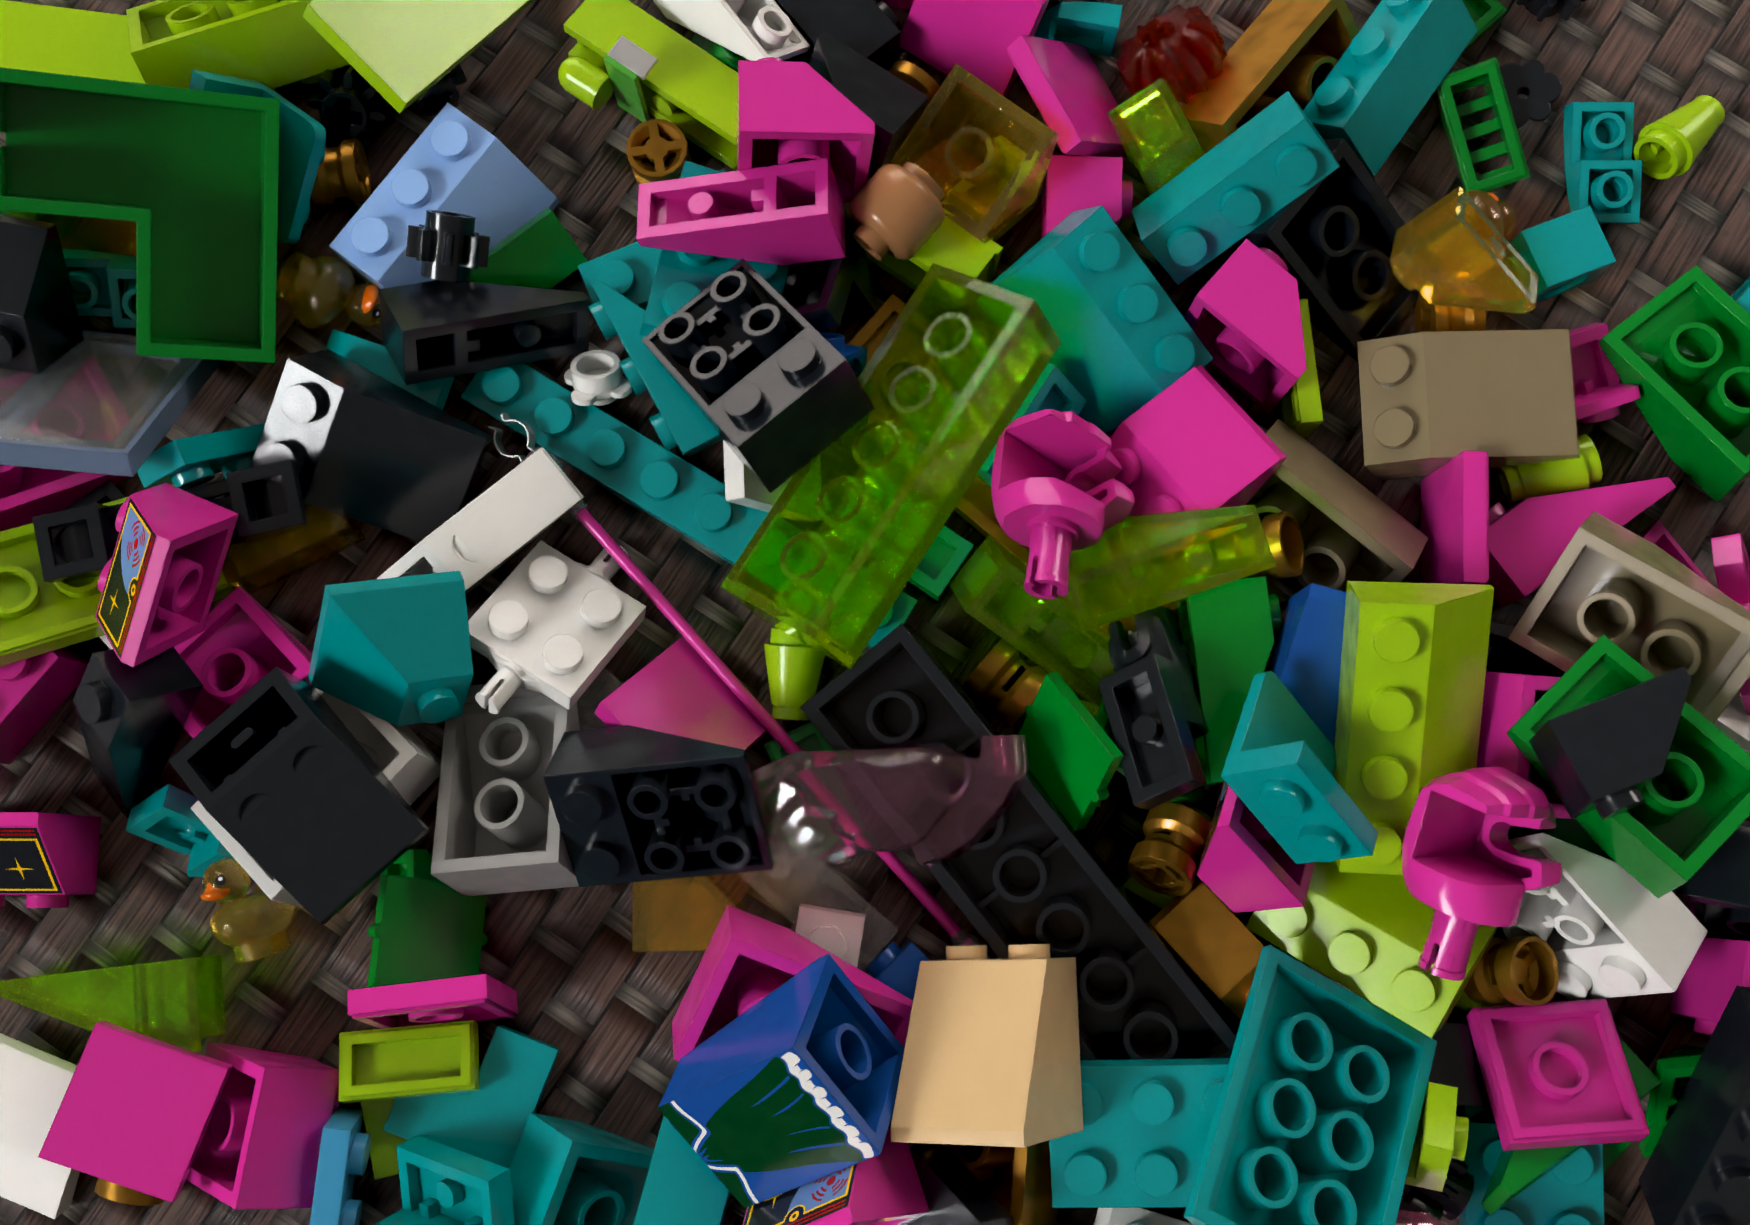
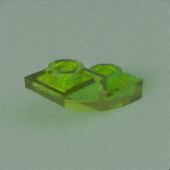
M1162 78L1107 112L1129 161L1139 170L1150 195L1204 155L1187 118L1169 86Z

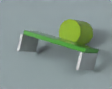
M621 35L603 59L607 73L579 56L569 57L560 65L558 79L561 86L594 110L602 108L614 91L618 106L640 121L645 122L657 119L648 112L639 78L644 80L656 65L658 59Z

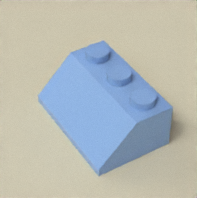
M447 103L340 231L329 247L351 272L367 284H375L379 289L433 281L435 279L421 276L422 261L406 256L408 225H425L426 210L447 211L476 217L474 232L479 233V235L490 236V250L545 209L549 208L553 211L559 204V200L497 137L450 103Z

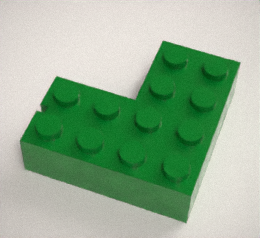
M0 67V132L6 133V146H0V210L136 221V355L275 363L280 99Z

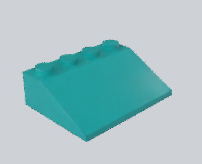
M1272 945L1262 947L1184 1218L1193 1225H1396L1437 1041Z

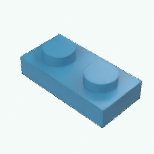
M338 1107L322 1129L310 1225H360L362 1200L352 1199L355 1175L363 1176L365 1174L371 1147V1134L361 1133L362 1110Z

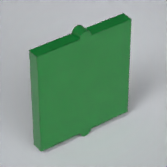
M1056 671L1046 674L1033 704L1025 707L1027 717L1012 748L1073 830L1078 831L1086 828L1099 801L1108 798L1107 786L1124 755Z
M380 875L375 924L370 925L368 928V935L373 938L367 988L479 975L481 946H485L488 941L487 935L483 933L487 895H462L440 880Z

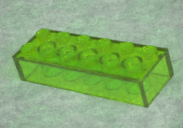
M933 263L858 377L875 409L793 475L720 587L758 618L845 667L852 669L997 444L999 436L1009 425L1062 343L1036 301Z

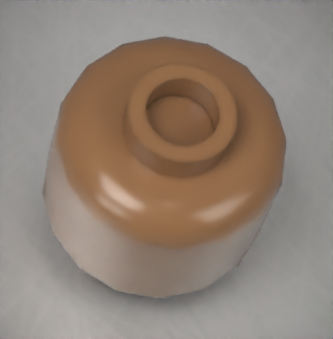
M906 162L902 167L896 164H884L858 192L850 204L851 217L858 226L852 236L867 253L877 260H882L886 254L897 259L909 260L914 257L942 224L945 212L940 201L945 196L944 192L929 174L911 162Z

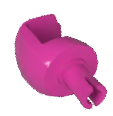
M1045 409L1016 418L999 436L993 462L991 495L995 516L1000 527L1008 537L1021 545L1029 547L1024 590L1029 595L1041 599H1057L1058 595L1062 597L1067 595L1069 591L1071 551L1085 549L1096 544L1105 530L1125 520L1135 503L1132 490L1123 483L1113 479L1122 470V467L1110 451L1112 446L1111 439L1096 425L1087 422L1071 411L1061 412L1054 409Z
M1472 768L1434 778L1422 788L1405 831L1402 845V874L1406 888L1413 897L1435 909L1427 941H1425L1418 965L1424 970H1430L1431 965L1434 964L1431 974L1454 981L1465 979L1470 952L1479 925L1497 927L1516 925L1525 891L1549 887L1560 883L1561 863L1520 853L1508 840V832L1511 826L1552 829L1556 828V820L1552 804L1548 802L1544 791L1506 768Z

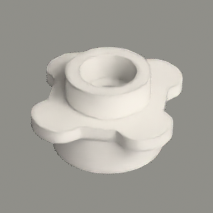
M591 350L576 356L572 360L570 369L564 374L566 384L573 386L574 391L571 393V398L574 404L579 406H603L631 394L633 389L628 379L623 377L624 372L618 363L620 359L615 353L607 350Z

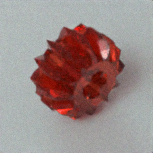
M1177 5L1165 15L1161 16L1159 13H1155L1153 20L1146 25H1138L1136 27L1137 34L1125 40L1121 45L1123 53L1116 62L1121 71L1120 77L1133 98L1140 102L1145 110L1158 107L1162 112H1165L1178 102L1187 105L1190 98L1197 92H1207V82L1219 77L1223 72L1221 63L1227 56L1219 30L1216 25H1213L1209 16L1202 12L1199 6L1184 9L1181 5Z

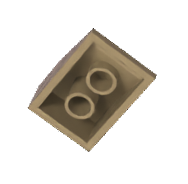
M1569 329L1418 332L1357 342L1364 466L1380 481L1430 475L1462 451L1487 452L1489 468L1580 458Z
M1595 511L1578 528L1508 637L1511 641L1564 672H1567L1603 634L1655 677L1684 666L1692 678L1685 702L1712 724H1715L1750 676V611L1657 545Z

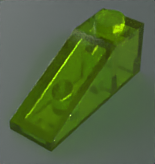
M1255 504L1130 516L1105 530L1096 544L1085 549L1071 551L1067 597L1082 632H1086L1276 567Z
M988 536L949 583L964 611L1049 673L1057 671L1071 689L1099 707L1102 694L1098 681L1115 673L1108 649L1110 635L1065 597L1058 595L1057 599H1041L1025 592L1024 581L1027 565L991 536Z
M221 954L0 981V997L89 1031L93 1030L95 1023L104 1020L193 1052L202 1051V1038L226 1033Z

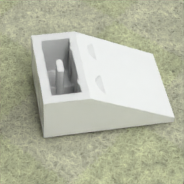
M1545 833L1508 839L1510 844L1520 853L1561 863L1560 883L1545 888L1526 890L1521 902L1516 925L1501 927L1508 939L1510 937H1539L1548 943L1554 951L1558 962V993L1563 995L1568 1001L1672 993L1676 991L1708 931L1673 891L1657 898L1618 863Z

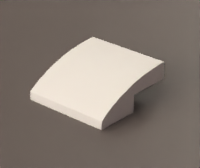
M0 1033V1196L52 1219H56L71 1205L80 1171L44 1160L38 1156L77 1065Z

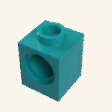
M1590 205L1521 231L1499 253L1502 259L1501 270L1507 286L1513 292H1517L1524 308L1589 284L1616 262Z

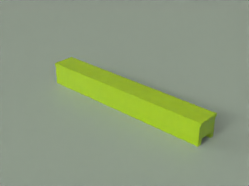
M585 0L563 24L564 31L577 40V44L569 51L568 57L579 56L585 58L607 73L603 59L621 35L656 57L658 62L644 80L639 78L649 114L657 119H664L674 123L683 132L685 138L737 171L738 72L629 0ZM845 203V220L852 218L850 214L851 203ZM943 208L945 218L942 224L911 259L901 260L886 254L882 260H877L866 252L868 260L959 319L986 281L989 283L994 277L1003 247Z

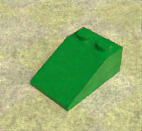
M1696 265L1600 340L1599 346L1624 384L1639 386L1641 398L1635 400V403L1670 459L1717 503L1750 477V314Z
M1603 634L1506 734L1559 797L1529 740L1548 720L1656 677ZM1685 702L1663 773L1640 791L1645 802L1622 814L1605 820L1601 819L1596 809L1580 815L1576 819L1601 850L1654 896L1660 898L1688 882L1749 817L1750 754Z

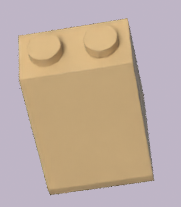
M1050 944L1008 945V958L987 959V945L946 946V960L920 961L890 1127L891 1142L1024 1148L1084 1131L1076 957L1050 958Z

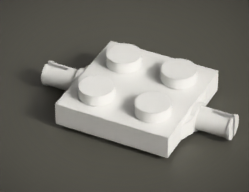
M540 540L468 620L471 648L488 658L497 670L496 674L483 689L475 695L476 701L483 709H486L488 706V712L498 714L519 687H522L526 690L543 693L570 710L645 618L646 606L612 584L610 580L621 566L605 549L600 552L590 565L586 566L585 564L573 561ZM620 546L622 550L628 555L627 551L622 546Z

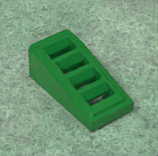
M1497 57L1447 74L1433 93L1466 198L1530 177ZM1483 84L1486 96L1458 106L1455 105L1454 94ZM1491 107L1494 119L1462 129L1459 118ZM1497 130L1499 131L1502 142L1469 153L1466 141ZM1506 153L1510 165L1476 176L1473 164Z

